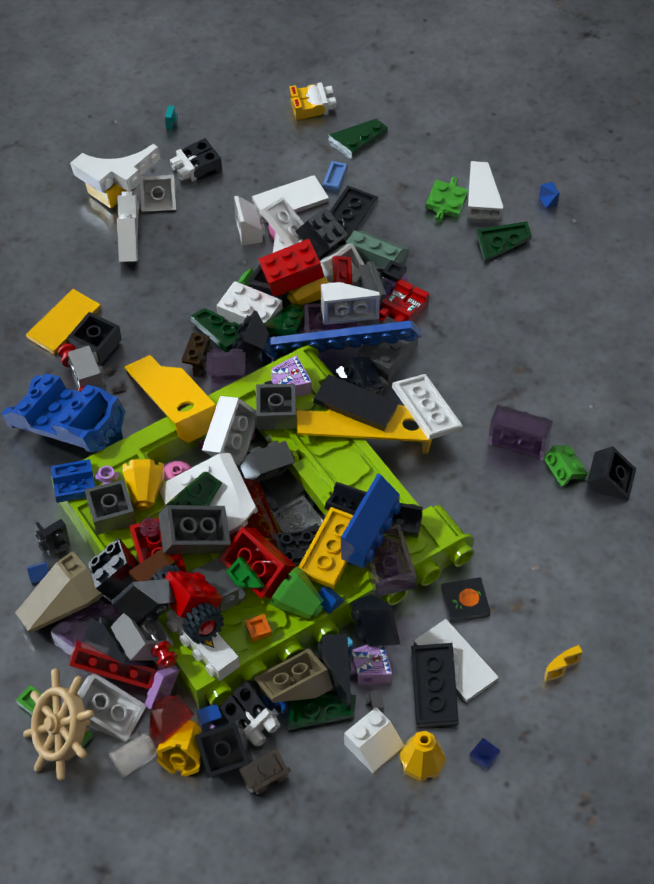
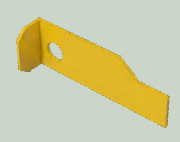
M151 355L124 366L131 377L175 424L180 439L189 443L208 433L216 410V404L182 368L160 366ZM184 404L194 405L188 411H178V408Z
M398 405L385 431L330 409L326 412L296 410L297 435L417 441L422 443L423 454L429 453L432 439L428 440L420 427L415 431L404 428L402 424L404 421H415L405 406Z

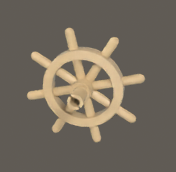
M54 668L51 671L52 687L47 689L42 695L37 691H32L30 694L36 705L32 714L31 728L25 730L23 735L25 738L32 737L34 747L39 754L34 770L37 772L41 771L46 760L56 762L57 779L63 781L65 779V761L71 759L75 754L81 759L87 757V752L81 744L85 732H88L90 729L86 726H90L89 719L94 717V711H85L82 699L77 693L83 681L82 677L76 676L70 688L60 687V672L57 668ZM61 697L64 699V702H63L62 706H61Z

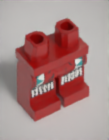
M399 279L394 290L384 298L381 304L379 320L384 321L388 316L398 322H413L429 305L430 293L418 287L414 288V285Z

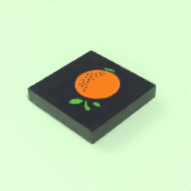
M481 577L442 583L441 588L450 622L490 615L491 611Z

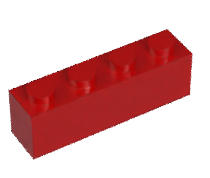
M78 640L75 642L69 666L146 689L152 687L154 675L157 673L156 663L154 667L124 665L87 643Z

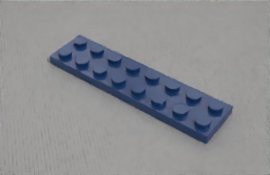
M412 321L270 337L267 339L268 346L274 348V351H277L282 356H286L307 345L316 347L318 352H324L330 348L342 350L347 346L359 348L364 344L377 346L381 342L394 344L398 340L411 342L415 341L416 338H422V333Z

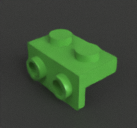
M553 445L544 456L545 462L561 486H566L571 479H585L588 475L583 463L578 459L570 445Z

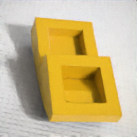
M579 645L561 653L548 665L544 676L546 682L564 676L567 666L580 662L582 650Z

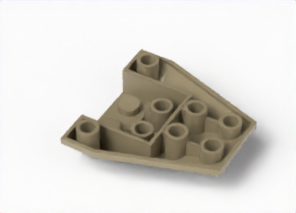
M72 551L56 562L15 613L28 632L32 633L90 606L104 595L95 588L90 571Z

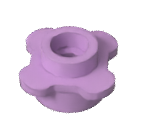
M103 466L95 474V479L100 480L103 484L111 483L119 478V473L114 472L111 466Z

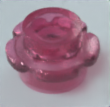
M145 518L141 522L140 533L143 536L154 537L160 531V525L154 518Z

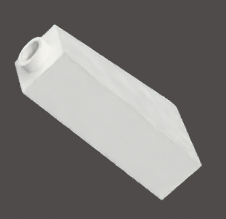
M471 161L467 218L502 221L503 204L488 162Z

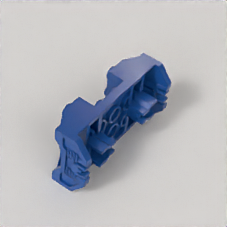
M46 373L42 376L36 375L30 382L27 395L16 406L7 407L1 415L10 428H21L85 448L86 451L93 452L104 450L107 447L106 443H110L108 437H115V433L120 432L126 411L118 397H114L102 388L87 384L79 392L66 388L59 376ZM107 409L106 415L99 421L98 418Z

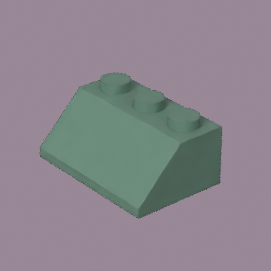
M354 230L346 241V244L353 243L364 264L374 262L376 267H386L391 260L401 264L409 252L408 248L364 231Z

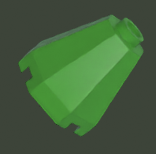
M297 566L289 573L291 577L284 579L278 587L270 603L276 608L309 619L313 615L317 617L324 608L321 605L324 600L305 572Z

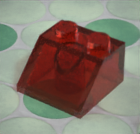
M180 695L162 696L154 703L156 707L151 710L148 742L150 744L164 743L195 715Z

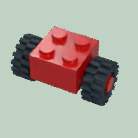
M169 564L168 567L166 565L163 566V570L159 568L157 570L158 573H153V579H149V581L168 579L176 601L171 608L179 617L184 618V623L182 624L183 631L196 644H200V642L205 644L206 640L210 642L212 640L211 637H216V633L222 630L220 627L224 626V618L217 610L223 598L218 594L217 589L205 580V576L199 572L186 573L172 564Z

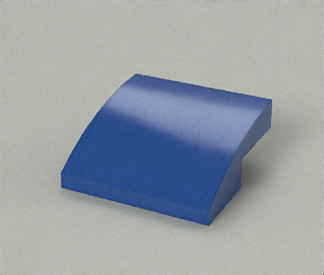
M90 459L51 466L57 503L86 498L84 489L95 487Z

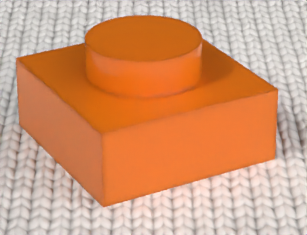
M265 614L245 620V627L252 642L272 636V631Z

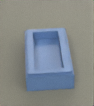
M331 161L322 188L339 192L348 169V164Z

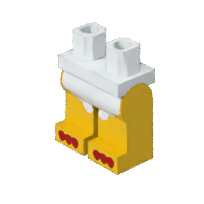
M322 82L298 89L296 85L289 86L290 99L296 120L322 114L328 115L329 109L337 108L332 86L323 87Z

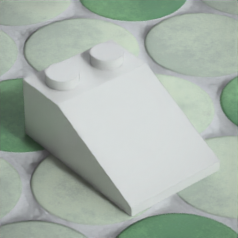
M341 282L321 284V310L324 325L379 319V292Z
M95 673L90 674L85 679L78 691L85 711H94V717L89 719L90 727L127 742L146 705Z

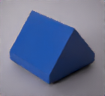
M46 561L27 567L31 584L40 583L49 572Z
M330 587L321 588L319 594L324 600L321 605L330 614L344 602V599Z

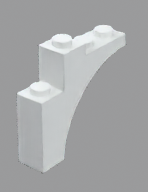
M152 144L136 154L116 159L95 158L82 153L70 164L76 177L103 193L114 183L126 191H131L141 183L140 176L161 158L158 146Z
M132 191L122 192V195L117 196L119 262L138 260V214L140 199H137V194L132 195Z

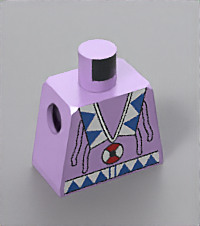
M294 356L271 369V380L263 383L295 384L296 397L312 393L311 380L298 356Z
M364 645L351 651L352 662L349 663L350 675L355 674L358 685L392 684V671L385 646Z

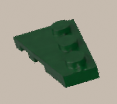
M204 471L156 513L159 514L167 505L209 506L223 482Z

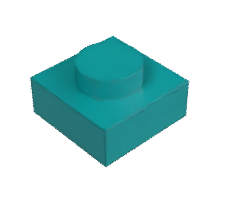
M168 105L165 114L166 129L173 130L174 123L178 121V113H175V106Z

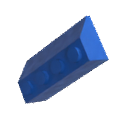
M380 474L376 475L341 536V559L363 569L367 562L373 560L376 546L381 545L385 530L390 529L393 522L392 518L394 514L397 515L402 505L400 503V494Z

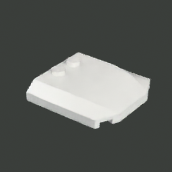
M230 453L217 454L166 481L160 488V494L164 503L167 504L204 471L223 482L209 506H225L229 536L239 531L241 527H245L248 524L247 520L258 511Z

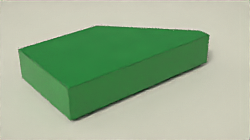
M239 557L226 571L237 587H265L264 583L243 557Z

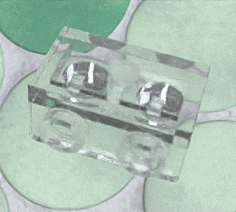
M138 731L128 737L130 742L125 745L120 742L110 748L111 753L107 756L113 761L121 777L158 756L157 748L148 732L141 734Z

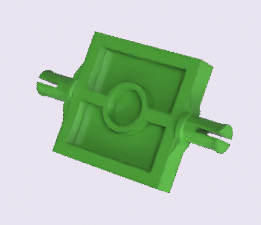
M455 176L451 178L450 183L435 180L426 202L425 208L437 213L435 221L438 223L442 222L444 215L458 218L468 194V189L456 186L458 178H455Z

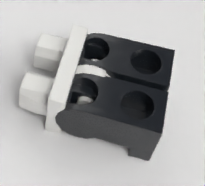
M206 138L182 150H177V156L170 159V165L173 170L181 167V169L177 170L181 180L190 178L193 182L197 180L196 178H200L212 170L216 172L222 170L221 157Z
M245 680L233 692L234 695H230L219 707V710L229 722L240 719L247 740L254 746H261L266 741V737L261 731L266 728L269 733H273L281 726L276 718L278 712L273 709L270 702L263 696L259 690V685L255 681Z

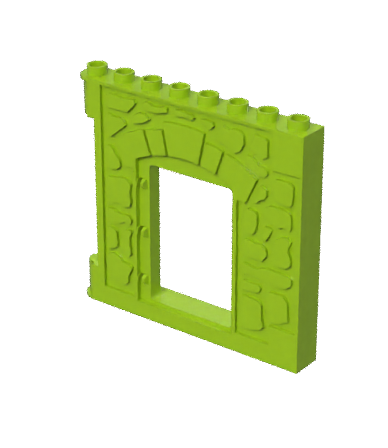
M307 345L208 395V397L216 406L220 396L239 398L256 410V384L270 381L271 369L294 356H298L311 380L312 393L296 397V410L326 412L329 409L313 403V400L327 376L334 375L318 357L319 352L317 348ZM190 404L179 411H188L192 409L194 405ZM165 417L83 460L90 459L95 487L103 485L100 480L95 479V474L103 466H111L114 472L119 473V478L112 482L122 479L125 481L123 464L127 463V466H129L131 460L151 459L158 466L159 462L165 464L199 446V441L205 440L207 434L188 443L178 437L175 424L168 417ZM297 419L296 429L259 430L268 443L274 441L279 443L287 442L295 461L288 469L325 516L328 513V510L324 509L325 503L333 494L336 482L367 492L377 474L382 475L400 494V503L418 505L363 438L297 435ZM160 491L154 506L149 507L148 510L137 509V507L133 506L131 500L136 524L159 518L156 512L165 505ZM86 498L59 502L95 556L101 553L110 543L120 538L138 561L131 538L130 527L96 535ZM429 506L423 510L418 538L384 532V539L381 545L376 546L374 550L373 560L367 562L364 569L354 564L347 565L335 589H332L344 599V602L330 614L322 609L317 617L313 615L310 619L276 608L270 603L271 599H261L249 587H241L245 592V600L241 604H236L221 612L224 618V626L220 627L222 629L221 632H217L239 656L240 667L221 681H218L215 676L211 677L206 671L204 663L202 661L198 662L194 658L189 646L185 647L179 639L180 636L176 632H171L167 626V612L161 614L158 619L174 643L169 651L176 652L178 656L175 666L180 669L177 678L198 709H202L209 704H217L219 707L230 695H233V690L237 689L245 680L255 681L254 677L303 652L304 649L316 642L322 643V635L339 634V629L351 622L355 625L350 614L352 611L351 602L372 593L382 601L387 602L388 605H395L405 598L409 588L418 583H421L422 586H427L436 581L441 575V570L447 566L454 564L456 567H460L466 564L475 553L472 549L474 537L469 533L465 534L443 506ZM218 553L181 554L186 573L220 557ZM310 580L318 593L322 587H327ZM265 614L272 631V636L252 642L245 627V620Z

